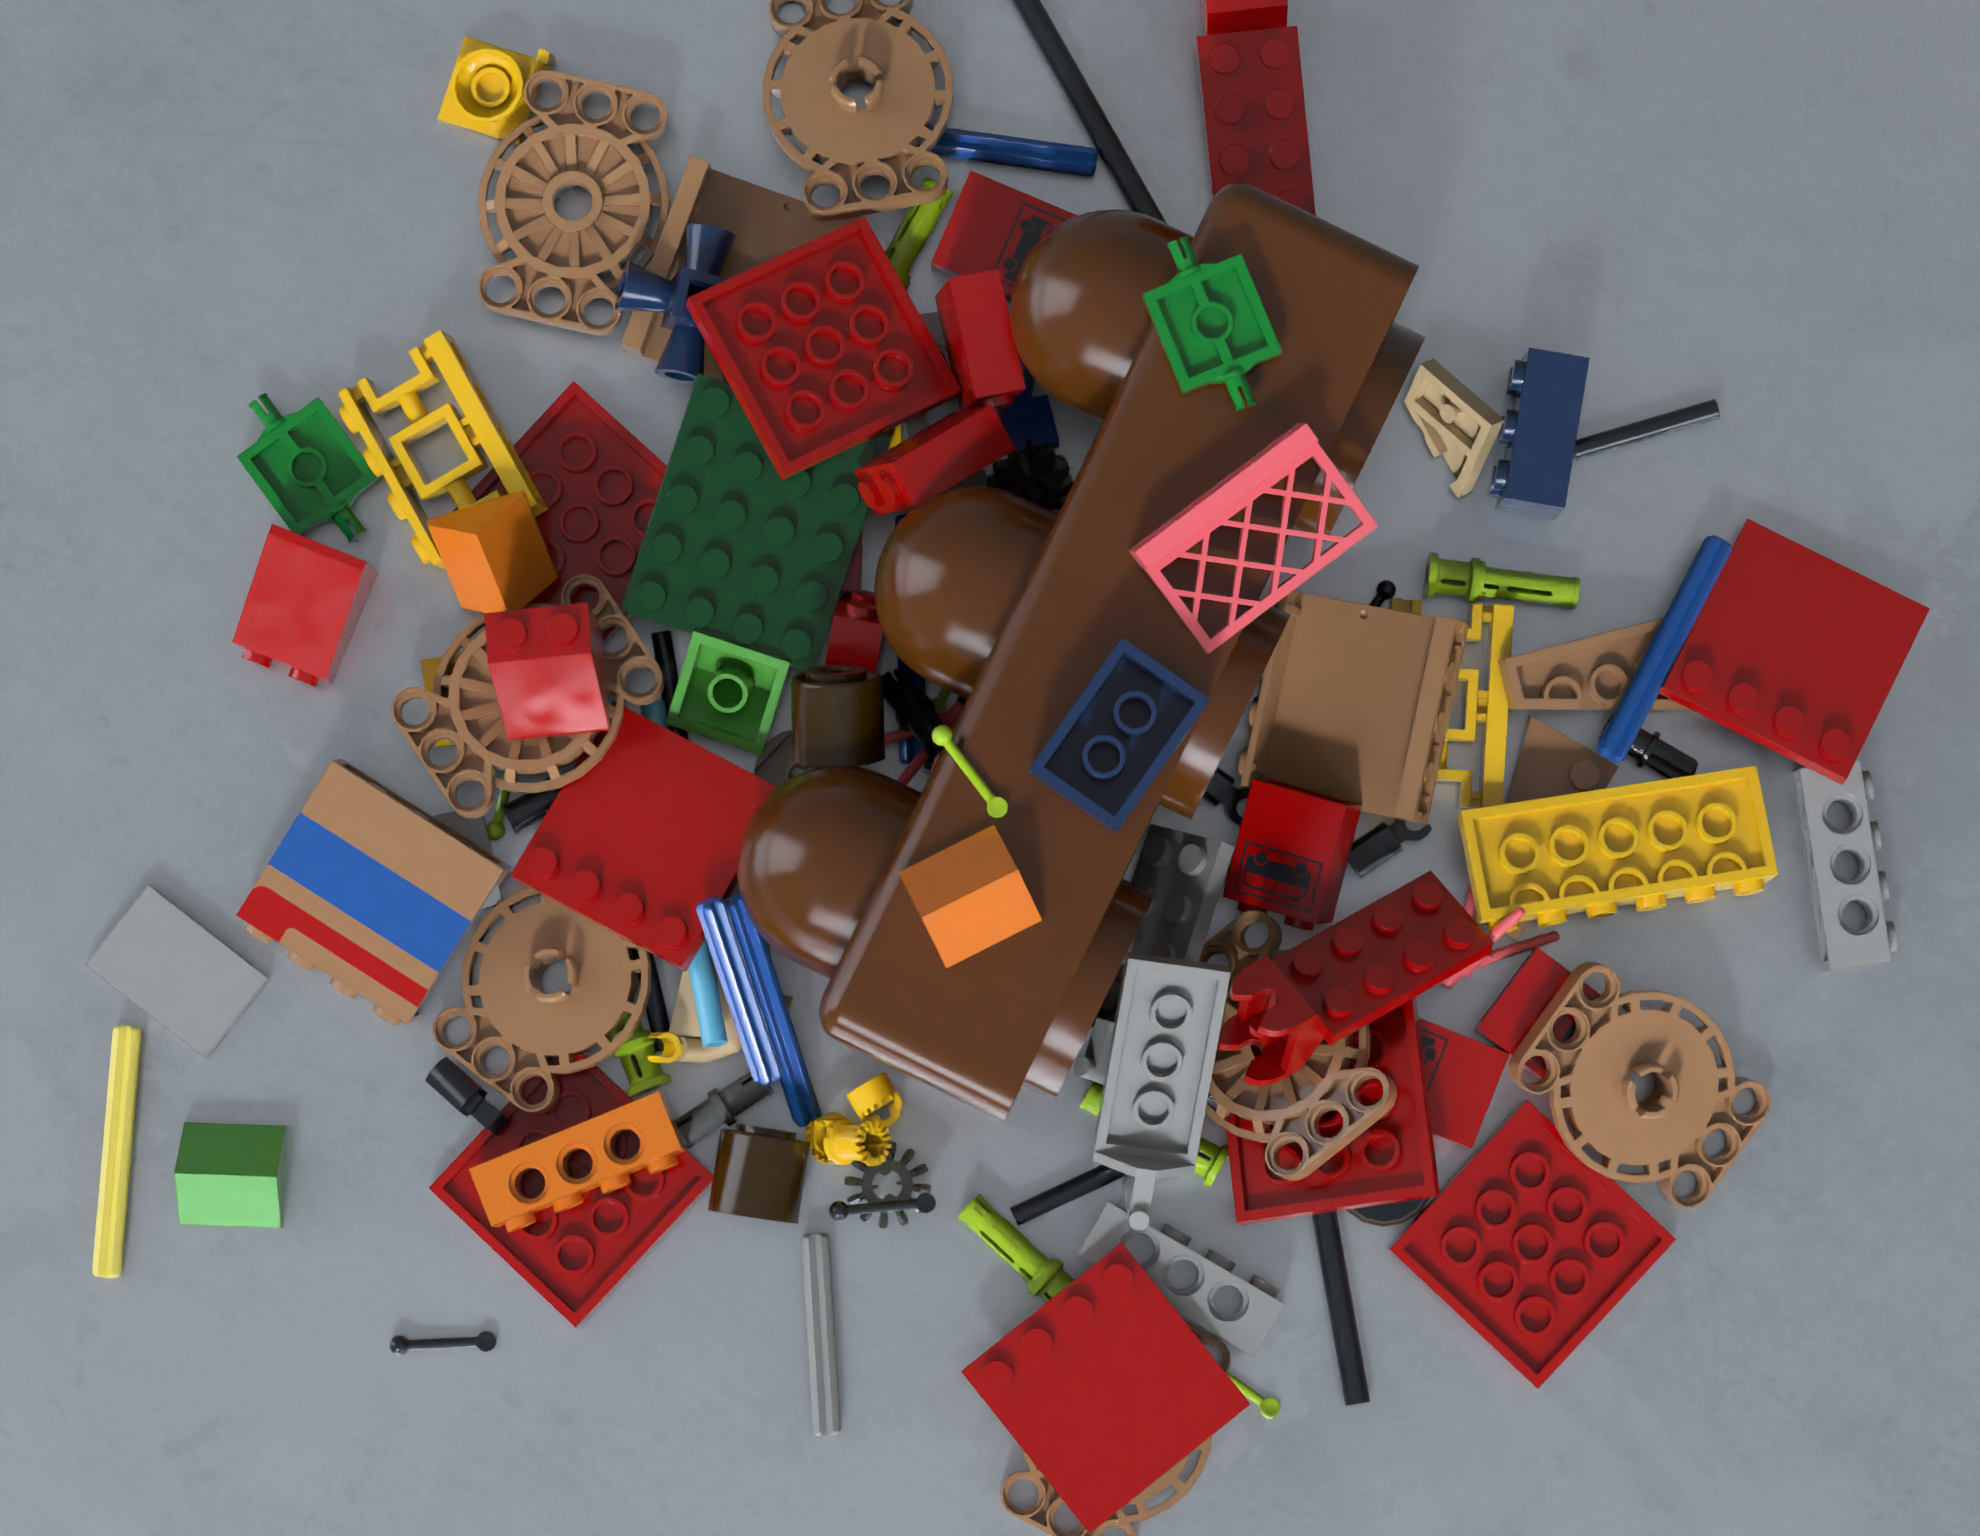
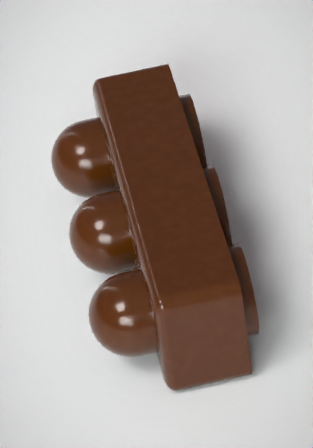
M1246 182L1231 183L1214 196L1194 237L1146 214L1119 209L1098 210L1081 214L1059 224L1048 232L1030 251L1019 270L1011 296L1010 322L1017 351L1029 373L1046 392L1067 406L1102 422V425L1059 513L1023 496L994 487L972 486L945 491L929 499L918 508L912 509L894 528L880 554L874 581V599L879 623L886 639L899 658L923 678L967 699L952 729V740L993 794L1006 800L1008 811L1002 818L991 817L987 812V802L944 747L922 792L875 770L858 766L819 767L802 772L783 782L760 803L750 818L740 843L737 861L738 885L743 905L753 925L761 936L782 955L830 979L819 1007L821 1026L829 1036L1002 1122L1005 1121L1022 1085L1053 1100L1056 1099L1155 894L1123 879L1159 804L1190 820L1192 819L1291 616L1272 606L1211 653L1206 654L1146 571L1139 566L1128 550L1297 423H1307L1319 441L1317 442L1352 489L1426 338L1394 322L1419 265ZM1184 236L1189 237L1188 240L1199 265L1217 264L1242 254L1282 350L1281 355L1255 365L1245 374L1257 403L1248 408L1241 390L1238 389L1245 404V409L1238 412L1235 411L1234 403L1225 383L1208 384L1182 395L1142 298L1143 293L1167 284L1179 273L1167 244L1177 240L1181 253L1185 258L1179 244V238ZM1313 457L1295 469L1293 492L1321 495L1324 472ZM1286 476L1271 488L1284 490ZM1331 483L1329 497L1343 499ZM1263 493L1253 500L1250 523L1279 528L1283 496ZM1291 497L1287 529L1296 527L1305 532L1316 533L1320 501ZM1328 503L1324 534L1330 535L1344 505ZM1244 508L1228 520L1242 522ZM1220 525L1210 533L1207 555L1236 559L1241 528ZM1249 529L1244 561L1273 565L1278 533ZM1286 535V536H1285V543H1286V541H1287L1289 535ZM1201 540L1186 552L1199 554ZM1178 557L1160 570L1173 589L1194 592L1198 560ZM1206 561L1201 593L1231 597L1235 565ZM1243 567L1239 598L1259 601V597L1272 571ZM1179 596L1191 612L1193 597ZM1200 599L1197 621L1209 638L1226 626L1230 603ZM1238 604L1236 617L1251 606ZM1121 638H1124L1210 698V701L1122 828L1115 835L1030 776L1028 771ZM995 825L1021 874L1042 921L946 969L898 872Z

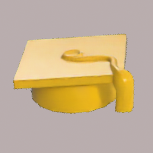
M465 36L437 119L503 140L523 122L530 119L532 111L529 109L524 97L525 84L534 73L554 67L556 63L554 55L545 49L539 48L537 58ZM542 83L533 92L534 102H536ZM524 135L521 138H519L516 142H514V144L520 145L522 143Z

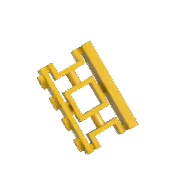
M439 330L423 340L425 345L408 351L420 374L383 396L380 395L374 382L364 377L351 389L345 387L338 391V395L344 404L338 410L349 430L353 434L359 432L368 448L362 451L372 472L377 477L383 475L392 492L386 495L391 508L401 521L407 518L416 535L410 538L420 559L425 564L431 562L434 566L445 570L427 526L428 517L412 488L415 487L421 500L428 503L449 492L458 510L504 496V493L495 490L476 501L466 483V480L489 467L479 450L483 447L508 494L524 489L535 517L548 510V507L451 335ZM435 361L462 409L465 415L464 418H461L456 407L450 403L443 405L430 414L426 411L418 394L441 381L431 362ZM365 401L368 402L373 413L379 416L401 405L411 425L388 438L398 457L394 458L365 406ZM448 423L468 461L429 483L409 445Z
M1392 598L1389 601V609L1421 615L1422 600ZM1473 603L1470 606L1467 642H1479L1481 640L1482 622H1489L1485 691L1478 690L1479 670L1460 668L1458 681L1466 682L1463 729L1447 728L1436 780L1460 782L1459 808H1482L1503 804L1508 701L1498 660L1511 657L1514 605L1493 604L1488 606ZM1476 722L1483 723L1479 792L1472 791L1473 771L1446 769L1448 741L1474 742Z

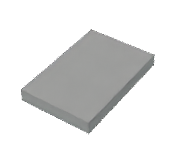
M151 885L146 886L85 964L203 1058H208L269 980L265 974Z

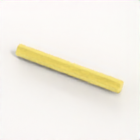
M118 1025L114 1027L112 1033L92 1273L97 1277L116 1278L120 1276L122 1271L142 1031L136 1026Z

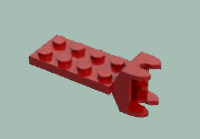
M1200 0L1205 35L1196 36L1212 199L1225 186L1234 182H1246L1316 216L1297 26L1287 27L1288 1Z
M1430 870L1271 960L1268 955H1265L1243 968L1234 978L1230 990L1231 999L1240 1001L1237 1014L1229 1018L1221 1027L1217 1048L1219 1050L1238 1051L1247 1045L1257 1046L1262 1054L1251 1060L1244 1081L1254 1086H1266L1277 1083L1301 1070L1323 1039L1331 1046L1488 956L1494 943Z

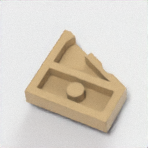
M1433 358L1420 364L1404 403L1415 423L1423 430L1425 442L1434 458L1443 454L1456 478V481L1449 486L1459 498L1472 492L1504 419Z

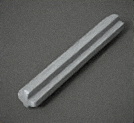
M811 1233L803 1235L801 1242L812 1424L815 1435L827 1436L836 1435L841 1429L830 1244L827 1234Z

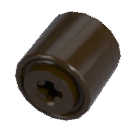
M837 664L811 667L806 669L804 673L797 674L790 679L794 763L810 767L837 768L870 765L885 759L883 678L880 673L867 670L866 667L859 665Z
M737 1124L736 1130L721 1129L708 1210L798 1224L810 1143L805 1140L796 1139L795 1132Z

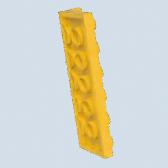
M1757 766L1462 810L1457 814L1476 910L1473 920L1480 928L1488 927V932L1517 907L1524 908L1525 914L1505 933L1519 929L1518 922L1537 919L1539 927L1565 923L1568 921L1567 914L1586 912L1588 919L1608 917L1618 913V906L1636 904L1637 911L1654 910L1665 907L1667 905L1666 899L1685 896L1686 903L1692 904L1716 898L1715 891L1734 889L1735 896L1755 894L1764 891V883L1769 882L1778 875Z

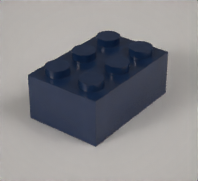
M1529 347L1521 360L1515 359L1513 367H1510L1505 391V397L1514 398L1512 410L1507 409L1505 416H1502L1504 422L1497 439V446L1505 447L1504 459H1498L1497 466L1493 467L1489 486V495L1497 497L1495 510L1555 520L1565 509L1590 358Z
M1121 638L1031 765L1028 774L1107 830L1117 835L1205 710L1210 698L1130 642Z

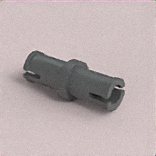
M748 1072L721 1091L716 1087L708 1092L709 1098L678 1119L675 1118L686 1147L691 1148L694 1146V1143L724 1124L730 1127L738 1121L737 1115L774 1093L772 1087L769 1086L770 1084L761 1085L753 1081L751 1072Z

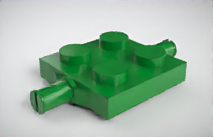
M1184 236L1179 238V244L1185 258L1181 253L1177 240L1167 244L1179 273L1167 284L1143 293L1142 298L1182 395L1208 384L1225 383L1234 403L1235 411L1238 412L1245 409V404L1238 389L1241 390L1248 408L1257 403L1245 374L1255 365L1281 355L1282 350L1242 254L1217 264L1199 265L1188 240L1189 237Z
M267 393L258 396L269 414H266L254 399L249 404V407L252 408L266 429L256 443L236 457L292 532L304 536L320 523L334 520L348 539V542L352 543L358 538L348 526L347 522L349 521L360 536L364 535L367 529L363 527L349 507L352 506L357 496L378 482L379 478L372 472L365 459L320 398L317 397L298 412L284 416L274 406Z

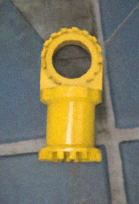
M886 1072L877 1075L846 1095L856 1114L863 1122L879 1120V1124H884V1127H890L900 1118L903 1101ZM889 1101H894L888 1107L891 1114L888 1119L883 1120L879 1115L871 1117L868 1115L878 1110L881 1106L888 1104Z
M834 1111L809 1122L810 1124L806 1126L807 1129L804 1130V1135L807 1134L804 1140L810 1143L809 1150L812 1149L813 1151L811 1156H817L816 1160L818 1162L822 1161L823 1164L848 1165L853 1161H862L867 1166L881 1165L880 1162L886 1161L884 1156L889 1154V1151L886 1149L892 1146V1144H888V1140H891V1135H887L889 1129L884 1127V1124H879V1120H867L861 1125H855L844 1115Z

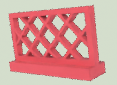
M1297 423L1128 550L1139 566L1146 571L1206 654L1211 653L1378 527L1375 520L1317 442L1319 441L1307 423ZM1313 457L1324 472L1321 495L1293 492L1295 469ZM1286 476L1284 490L1271 488ZM1331 483L1343 499L1329 497ZM1263 493L1283 496L1279 528L1250 523L1253 500ZM1291 497L1320 501L1316 533L1287 529ZM1328 503L1348 505L1361 524L1344 537L1324 534ZM1244 508L1242 522L1228 520ZM1220 525L1241 528L1236 559L1207 555L1210 533ZM1249 529L1278 533L1273 565L1244 561ZM1286 535L1314 539L1311 562L1301 569L1281 566ZM1201 540L1199 554L1186 552ZM1323 540L1336 542L1321 553ZM1178 557L1198 560L1194 592L1173 589L1160 570ZM1206 561L1235 565L1231 597L1201 593ZM1243 567L1272 571L1269 593L1259 601L1239 598ZM1280 572L1293 574L1278 586ZM1179 596L1193 597L1191 612ZM1200 599L1230 603L1226 626L1209 638L1197 621ZM1238 604L1251 606L1236 617Z

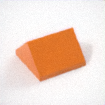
M524 489L427 520V526L463 609L483 613L520 610L558 578L556 568Z
M995 825L898 872L946 969L1042 921L1021 874Z

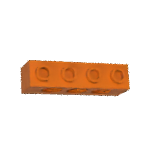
M658 1091L472 1167L469 1171L490 1225L498 1228L505 1225L509 1233L535 1223V1212L553 1206L555 1213H559L583 1203L581 1194L600 1186L602 1194L626 1186L631 1183L628 1175L645 1167L648 1168L650 1174L670 1168L678 1164L676 1155L687 1151L666 1096ZM634 1131L640 1139V1149L633 1158L623 1160L615 1151V1141L622 1132ZM586 1150L593 1161L592 1170L586 1177L575 1179L568 1171V1160L574 1152ZM537 1169L545 1178V1188L539 1196L529 1199L521 1190V1179L526 1172Z

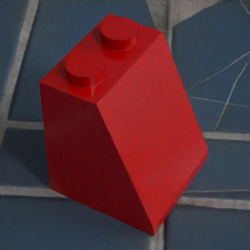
M272 524L232 642L244 648L241 658L269 669L272 661H276L291 667L288 677L315 688L319 679L333 684L378 572L364 560Z
M588 603L484 613L488 666L509 741L610 730L603 634Z

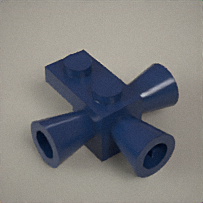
M687 225L686 267H682L671 281L629 260L626 262L617 290L615 309L664 312L661 327L673 330L654 371L657 375L685 384H695L698 373L704 375L705 340L685 304L688 297L728 279L719 276L736 239L733 233L711 225Z

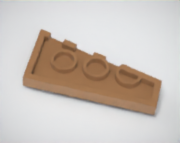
M1664 617L1498 660L1509 709L1616 710ZM1658 693L1650 710L1691 709Z
M1530 716L1505 804L1606 789L1619 766L1535 717ZM1529 921L1518 922L1519 929L1504 933L1503 935L1517 942Z

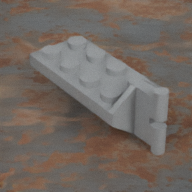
M1150 824L1132 883L1155 894L1128 952L1199 961L1235 846L1222 841ZM1126 956L1091 1026L1093 1031L1085 1056L1079 1057L1074 1064V1072L1077 1076L1103 1085Z
M1127 952L1091 1155L1094 1162L1125 1173L1122 1188L1129 1224L1134 1230H1144L1149 1225V1214L1156 1180L1194 1175L1231 974L1230 968L1227 965Z

